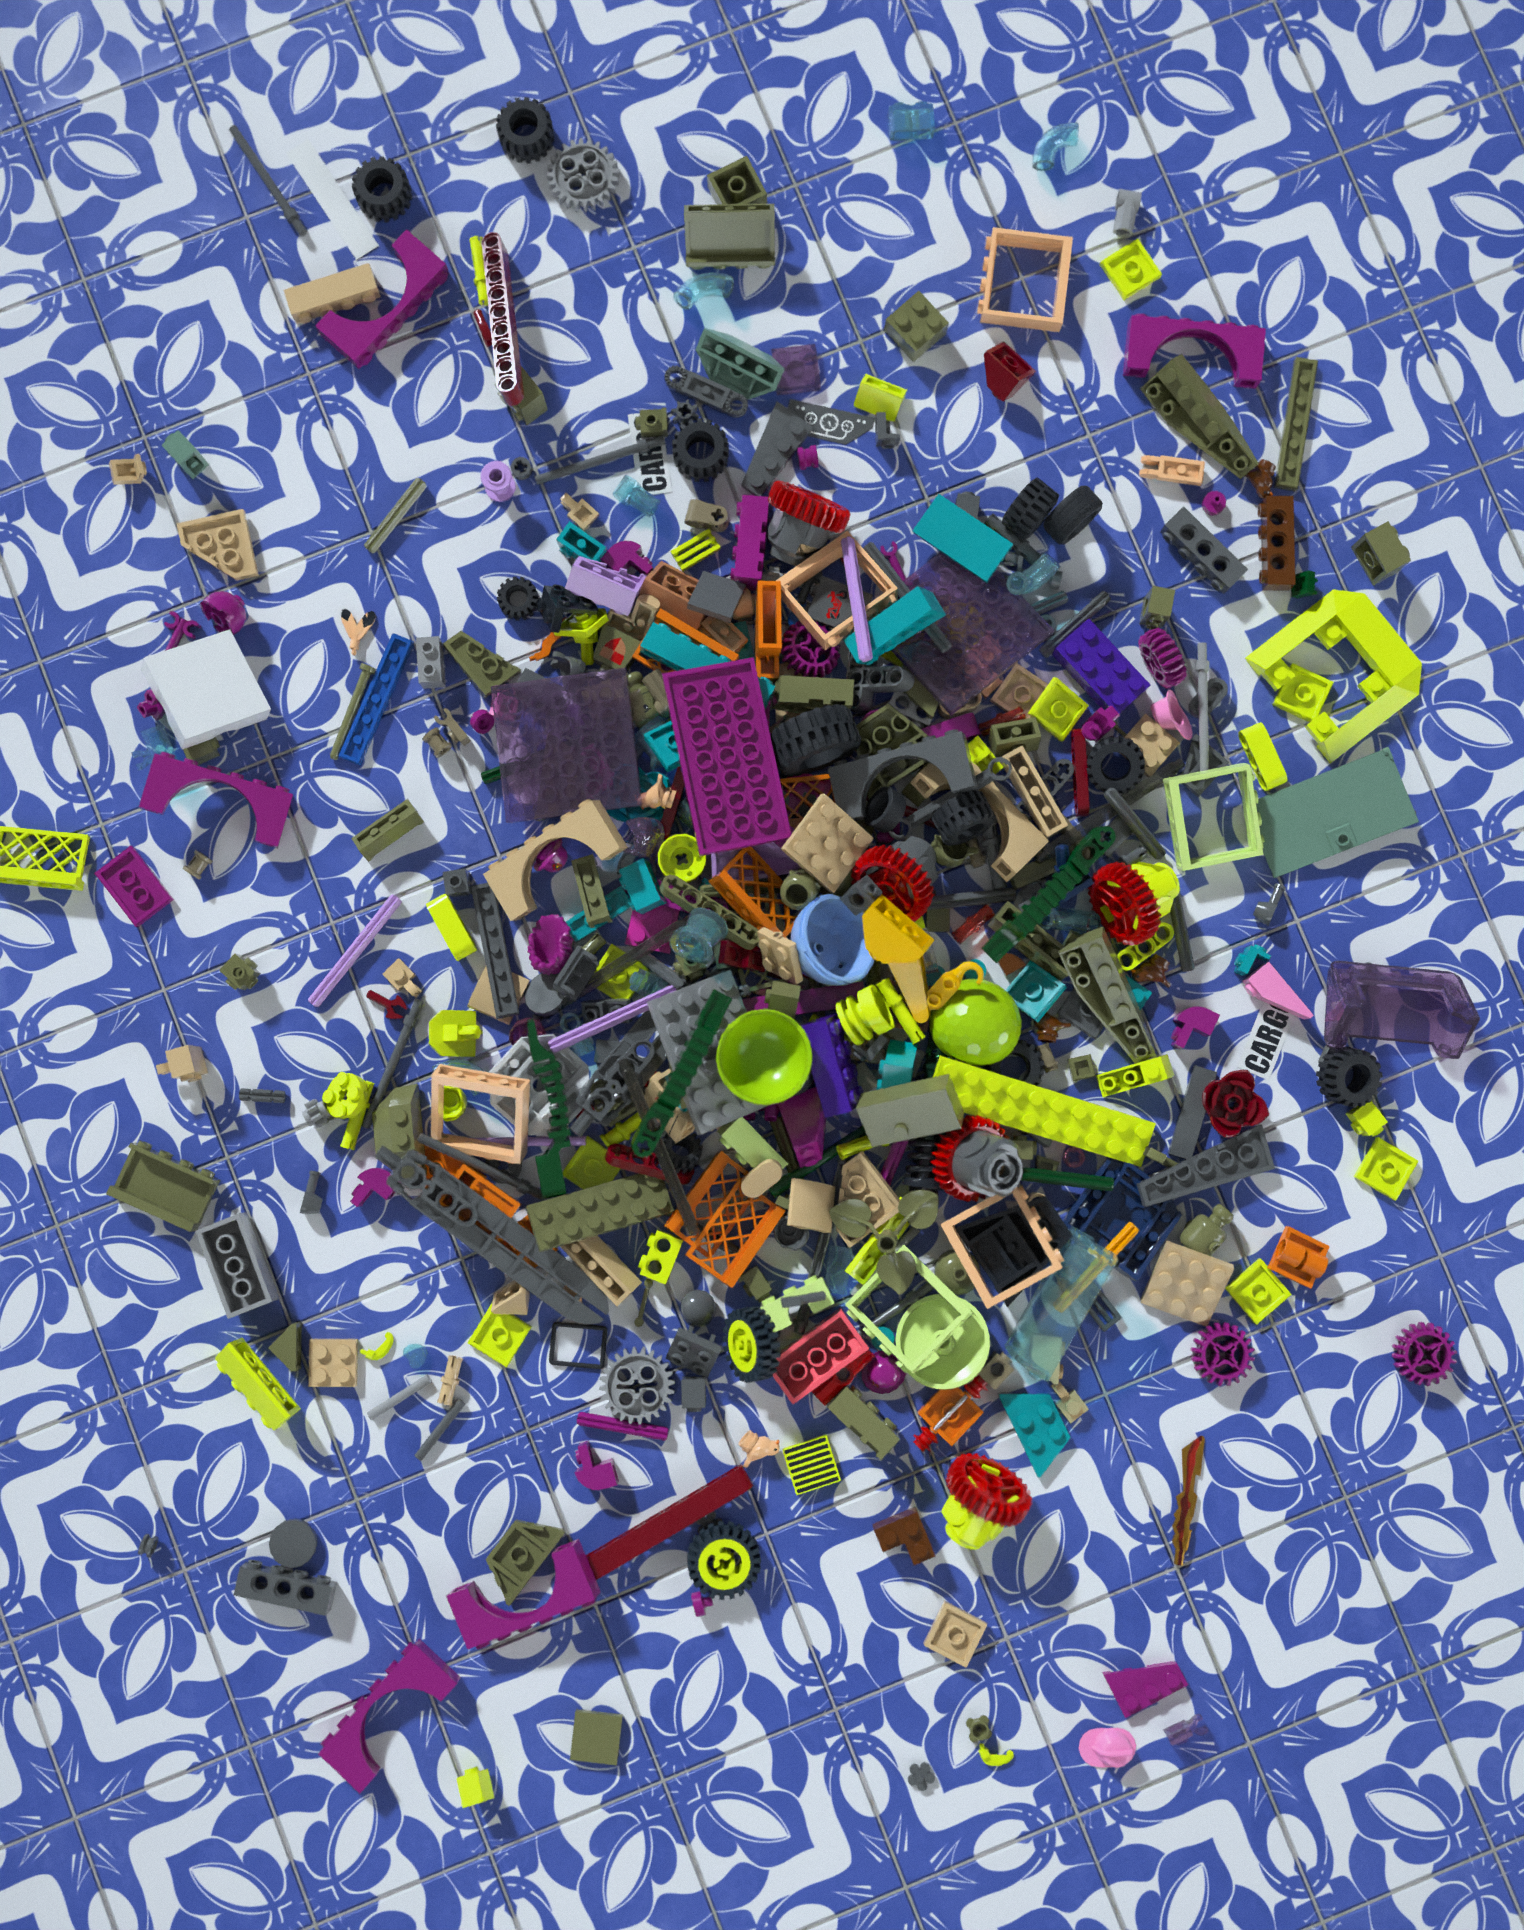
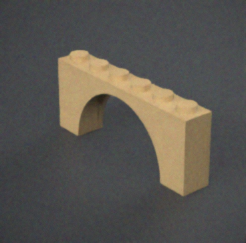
M972 762L974 773L976 776L982 771L976 764ZM929 763L911 781V784L926 799L940 791L951 790L945 775L932 763ZM991 782L978 791L983 792L1001 830V848L991 867L1008 882L1049 840L996 787L995 783Z
M587 799L578 805V810L573 813L570 811L561 816L559 823L556 825L550 824L542 829L543 834L527 839L524 842V847L511 850L506 854L507 858L502 862L498 860L488 866L489 870L483 875L510 921L520 920L537 909L530 886L531 871L536 857L549 843L564 837L579 840L594 850L601 861L610 860L628 848L600 800Z

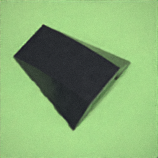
M1044 1196L1027 1202L1030 1208L1034 1206L1041 1219L1037 1222L1041 1229L1046 1227L1053 1240L1049 1243L1053 1250L1057 1248L1060 1250L1073 1235L1049 1199ZM1019 1205L955 1228L989 1276L998 1294L1040 1272L1050 1261ZM1023 1290L1003 1300L1007 1308Z

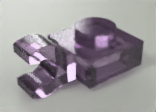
M1196 1714L1188 1721L1182 1720L1163 1729L1166 1738L1172 1746L1186 1743L1189 1737L1193 1736L1192 1733L1205 1735L1209 1732L1206 1725L1197 1728V1723L1204 1720L1201 1714Z

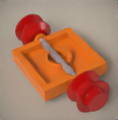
M978 1374L973 1380L964 1385L967 1392H963L959 1387L948 1390L938 1389L917 1412L930 1425V1429L921 1426L922 1433L919 1436L913 1435L916 1438L914 1440L916 1446L923 1452L926 1449L931 1452L930 1444H938L937 1434L953 1446L984 1413L971 1400L972 1397L970 1395L981 1399L979 1393L982 1389L988 1391L985 1387L988 1383Z

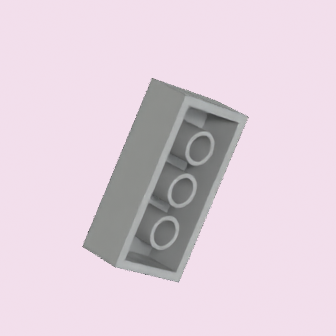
M247 1212L236 1214L195 1231L228 1319L279 1299Z

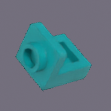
M1259 945L1246 947L1243 954L1239 953L1235 959L1234 965L1236 968L1234 972L1241 976L1247 975L1255 958L1266 962L1270 960L1271 955L1267 954V950Z

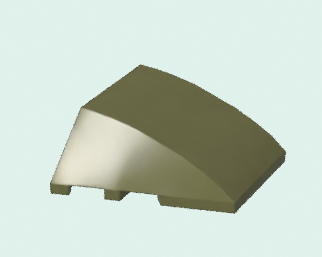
M888 703L856 725L861 736V743L856 752L857 756L863 754L873 756L877 755V751L881 749L891 748V750H895L906 742L920 743L923 738L929 735ZM904 759L888 765L873 780L867 794L868 799L881 787L894 786L928 762L920 759Z

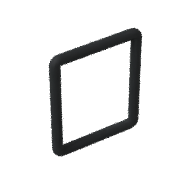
M554 1322L551 1332L549 1363L558 1366L602 1369L605 1363L607 1328L600 1325ZM557 1326L603 1330L600 1364L555 1361L554 1349Z

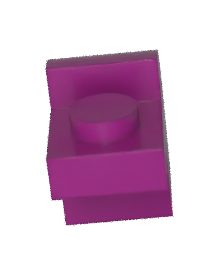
M621 541L614 544L601 558V562L607 564L606 568L619 571L620 568L628 570L632 566L640 574L648 576L653 570V563L644 555L640 557L643 553L641 545L633 541Z
M1199 1006L1180 1011L1172 1020L1180 1024V1027L1176 1026L1172 1032L1171 1039L1173 1041L1171 1046L1183 1049L1192 1031L1205 1037L1211 1036L1220 1014Z
M371 1168L363 1171L357 1178L364 1182V1184H358L351 1195L354 1197L350 1202L356 1207H361L373 1191L385 1200L391 1199L395 1192L387 1185L386 1180L392 1171L387 1168Z
M589 1440L579 1443L575 1455L578 1464H582L583 1467L577 1468L575 1471L578 1481L583 1486L592 1490H602L618 1485L619 1479L613 1458L595 1463Z

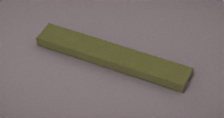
M1301 357L1294 359L1274 488L1295 492L1298 490L1318 360Z

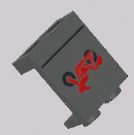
M824 576L821 577L819 583L815 582L811 595L814 596L812 603L807 602L804 609L814 621L835 628L852 616L848 585ZM862 591L866 606L872 601L873 595Z

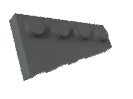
M778 401L774 406L741 484L742 488L753 496L764 495L795 454L797 448L802 445L813 430L810 424Z

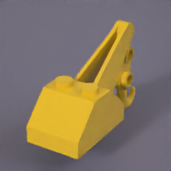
M882 894L862 915L865 948L874 960L889 965L916 1022H926L931 1015V1010H938L944 1006L959 989L963 975L967 970L972 969L977 972V985H980L983 981L984 973L980 965L967 961L960 964L957 968L944 973L928 990L923 954L934 942V939Z

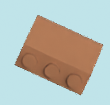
M661 561L644 579L638 597L646 594L657 598L660 602L658 611L661 608L696 630L701 628V623L708 617L707 615L687 609L688 601L699 581L694 577Z

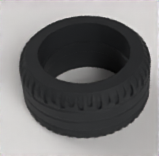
M1080 486L1051 511L1043 523V528L1056 543L1066 544L1098 515L1103 503L1088 486Z

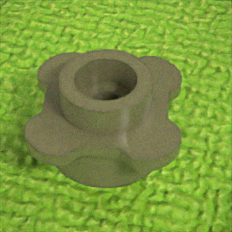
M981 1715L980 1718L967 1719L966 1726L969 1728V1739L972 1742L991 1738L992 1731L988 1727L989 1718L986 1715Z

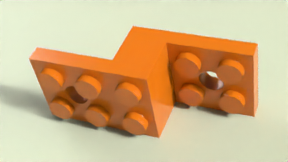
M424 1145L427 1160L439 1163L442 1168L512 1219L522 1205L520 1202L486 1179L488 1176L481 1171ZM426 1165V1178L431 1179L434 1175L430 1172V1166ZM444 1194L439 1199V1203L442 1206H448L452 1202V1196L449 1194ZM464 1208L459 1212V1219L467 1220L471 1216V1210L468 1208ZM476 1220L475 1225L489 1235L492 1233L490 1229Z

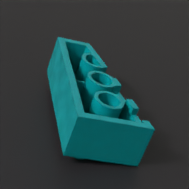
M917 586L867 622L873 655L872 660L867 662L859 660L855 632L845 638L844 642L857 663L870 665L877 661L879 656L891 651L898 644L944 617L946 613L933 592Z

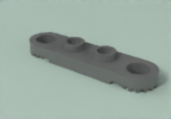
M672 366L665 371V383L671 390L734 418L742 417L747 412L748 402L742 394L734 392L730 388L692 371L683 369L681 366ZM678 373L682 376V379L679 383L675 384L669 380L670 376ZM733 401H740L743 404L742 409L734 411L730 407Z

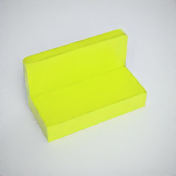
M865 374L860 383L853 406L874 415L877 412H886V419L894 422L907 390Z

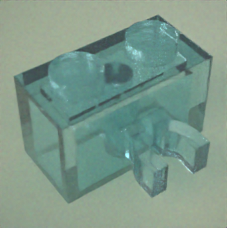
M163 724L141 731L147 750L131 752L133 758L150 756L145 758L142 763L136 764L138 770L146 768L152 763L154 754L160 755L161 751L175 755L174 759L178 760Z

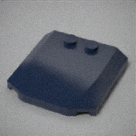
M1106 1159L1095 1173V1176L1114 1178L1113 1190L1104 1191L1085 1188L1063 1219V1222L1072 1233V1237L1097 1256L1129 1222L1136 1225L1139 1232L1109 1265L1129 1279L1138 1281L1182 1214L1176 1208L1173 1199L1143 1207L1137 1184L1150 1177L1131 1163Z

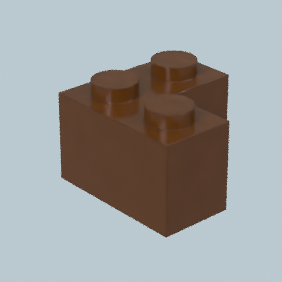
M915 1506L872 1524L882 1552L905 1543L914 1566L936 1557Z

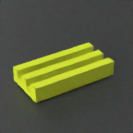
M707 529L671 550V554L683 572L721 550V547L712 535L711 530ZM707 537L709 538L701 544L685 552L684 554L678 556V554L682 553L683 551L687 550L688 548L692 547L698 542L704 540ZM708 545H713V547L704 551L703 553L699 554L698 556L694 557L684 564L682 563L683 560L697 553L698 551L702 550Z

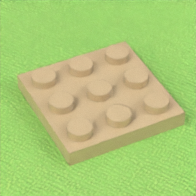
M821 794L781 850L830 893H835L874 838L826 794Z
M1166 1241L1140 1298L1141 1303L1207 1326L1233 1273L1234 1265Z

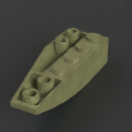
M1182 354L1171 359L1140 388L1171 427L1238 478H1243L1259 464L1229 414Z
M1104 927L1080 935L1061 949L1058 954L1077 994L1133 1062L1138 1063L1157 1056L1137 1001Z

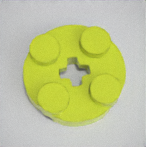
M340 1072L332 1080L322 1096L328 1112L333 1117L344 1120L356 1117L362 1111L366 1102V1098H363L364 1090L367 1091L366 1084L358 1075Z

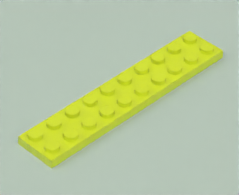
M940 1055L933 1077L950 1075L964 1113L987 1117L993 1120V1122L1142 1167L1145 1158L1143 1153L1146 1147L1149 1146L1156 1123Z

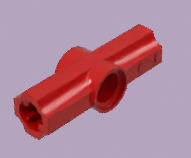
M868 1349L844 1367L850 1371L846 1379L838 1378L837 1373H835L811 1392L822 1404L826 1405L846 1385L852 1382L853 1378L875 1355Z

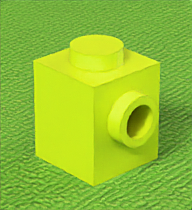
M1372 1101L1370 1103L1365 1102V1106L1354 1107L1346 1113L1352 1122V1129L1362 1136L1374 1137L1384 1130L1382 1126L1388 1122Z
M478 1766L464 1770V1776L456 1778L463 1808L494 1798L488 1768L479 1771Z

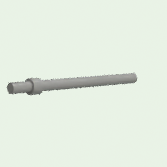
M1198 643V661L1195 662L1196 672H1198L1200 771L1209 770L1207 671L1210 670L1209 660H1207V643Z

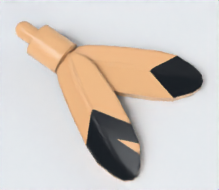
M347 609L342 610L341 619L351 639L350 649L352 650V655H356V650H359L360 640L374 624L376 617L374 611L366 613L356 625L352 613Z

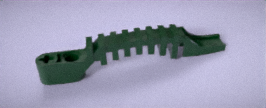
M1108 826L1093 828L1076 845L1067 860L1068 862L1058 868L1061 872L1055 873L1052 876L1053 880L1047 881L1044 884L1046 886L1045 889L1041 888L1037 892L1039 895L1037 897L1033 896L1029 900L1031 902L1029 905L1024 904L1021 907L1023 910L1021 913L1016 911L1012 915L1015 919L1013 921L1007 920L981 949L997 963L1013 946L1024 939L1029 932H1032L1035 929L1034 927L1051 913L1052 908H1056L1059 905L1058 902L1063 900L1067 896L1066 894L1074 889L1073 886L1080 883L1082 876L1090 872L1088 869L1114 843L1116 838L1114 830ZM1100 833H1105L1103 836L1105 841H1100L1102 837ZM1085 847L1090 850L1088 859H1085L1082 855Z
M715 989L712 990L694 1024L697 1026L696 1029L691 1030L688 1035L691 1037L690 1041L686 1040L684 1044L686 1049L681 1051L679 1055L681 1058L674 1065L676 1067L675 1070L670 1072V1079L665 1081L663 1092L659 1091L657 1101L653 1103L645 1114L632 1138L631 1147L637 1156L642 1158L648 1157L654 1151L669 1120L675 1115L674 1110L677 1107L679 1108L682 1097L686 1095V1089L688 1086L690 1087L693 1076H696L698 1072L696 1070L701 1066L703 1057L707 1055L709 1051L707 1049L709 1045H712L713 1038L717 1034L720 1023L733 998ZM653 1118L658 1119L660 1122L659 1127L655 1130L648 1129L647 1124L649 1120ZM646 1140L648 1147L642 1148L640 1151L637 1143H643Z
M530 1019L527 1020V1030L532 1060L535 1063L549 1059V1061L534 1065L532 1068L535 1075L551 1070V1072L539 1075L542 1084L554 1081V1083L544 1085L547 1094L556 1093L549 1095L548 1101L550 1105L557 1103V1105L550 1106L549 1110L552 1116L558 1115L549 1118L551 1127L557 1126V1128L547 1129V1135L549 1139L553 1138V1141L543 1155L535 1156L541 1193L544 1200L566 1195L559 1152L562 1148L571 1147L570 1140L567 1137L571 1133L567 1125L569 1124V1118L566 1114L568 1108L566 1103H564L567 1099L565 1093L562 1092V1090H565L563 1082L560 1081L563 1077L561 1071L558 1070L560 1067L559 1061L555 1059L552 1051L547 1050L539 1043L535 1021Z

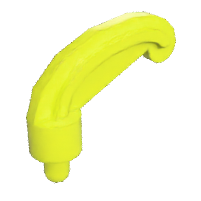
M385 1333L386 1340L376 1351L362 1349L360 1353L366 1355L365 1358L370 1360L383 1358L393 1345L392 1333Z
M983 1743L979 1744V1754L985 1764L1000 1766L1009 1763L1013 1759L1014 1754L1011 1750H1008L1006 1755H994L989 1753L988 1748L984 1747Z

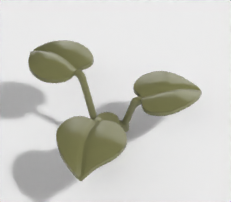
M916 1190L907 1193L902 1197L898 1205L899 1212L905 1218L895 1231L884 1230L881 1234L877 1232L872 1223L868 1222L871 1218V1209L867 1203L860 1199H848L832 1207L829 1213L837 1228L850 1237H862L866 1233L867 1226L871 1229L875 1239H878L877 1245L879 1250L883 1253H889L881 1256L877 1263L878 1276L886 1285L901 1295L913 1281L916 1263L913 1256L907 1251H900L896 1254L897 1235L908 1220L910 1225L917 1229L930 1227L937 1218L939 1197L936 1193L927 1190Z

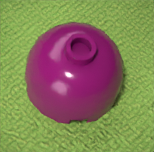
M225 591L213 592L200 603L201 610L207 620L213 619L218 624L214 626L217 631L231 630L232 634L235 635L243 628L246 621V611L243 607L245 603L238 595Z

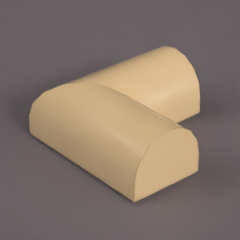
M640 595L636 600L633 612H630L629 616L617 614L610 608L608 613L609 621L605 624L641 642L656 618L660 602L651 595Z

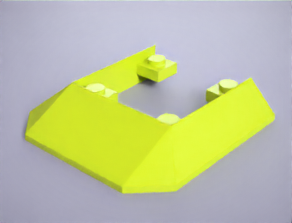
M1341 590L1330 591L1245 658L1258 676L1262 674L1275 691L1295 677V674L1281 658L1313 633L1327 650L1346 637L1374 672L1359 683L1357 687L1371 703L1340 728L1334 724L1325 711L1304 726L1318 743L1316 747L1330 764L1419 695L1421 661L1365 593Z

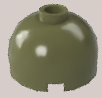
M954 1249L947 1250L939 1256L935 1262L934 1275L956 1296L967 1294L975 1288ZM970 1254L971 1258L973 1259L976 1267L978 1268L981 1274L978 1261L972 1254Z

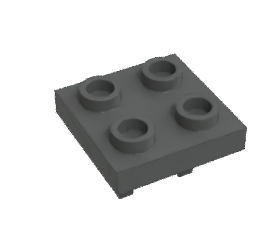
M690 1324L688 1331L679 1327L665 1359L670 1360L675 1365L692 1370L697 1375H703L708 1378L722 1349V1346L713 1343L716 1335L712 1334L708 1341L692 1333L694 1325Z

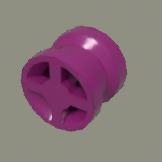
M811 445L807 449L797 448L800 470H805L811 466L819 468L815 445Z

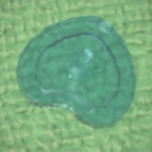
M410 1344L404 1348L403 1355L409 1359L412 1368H419L426 1361L427 1349L421 1344Z

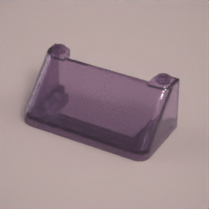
M1334 961L1328 969L1324 1040L1327 1047L1343 1048L1348 1042V1037L1430 1044L1439 1057L1459 1059L1480 1020L1462 979L1453 972L1348 961Z

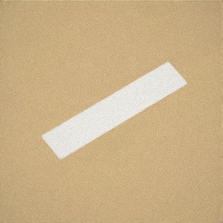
M309 139L286 152L356 260L378 247L379 245Z

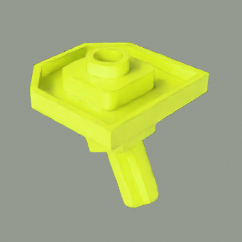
M598 608L596 615L572 613L561 623L559 633L554 632V635L573 637L575 643H581V660L586 665H592L594 663L593 643L598 642V629L609 621L605 608Z
M440 1010L429 1021V1045L439 1056H476V1039H479L480 1035L483 1034L480 1026L476 1025V1011Z

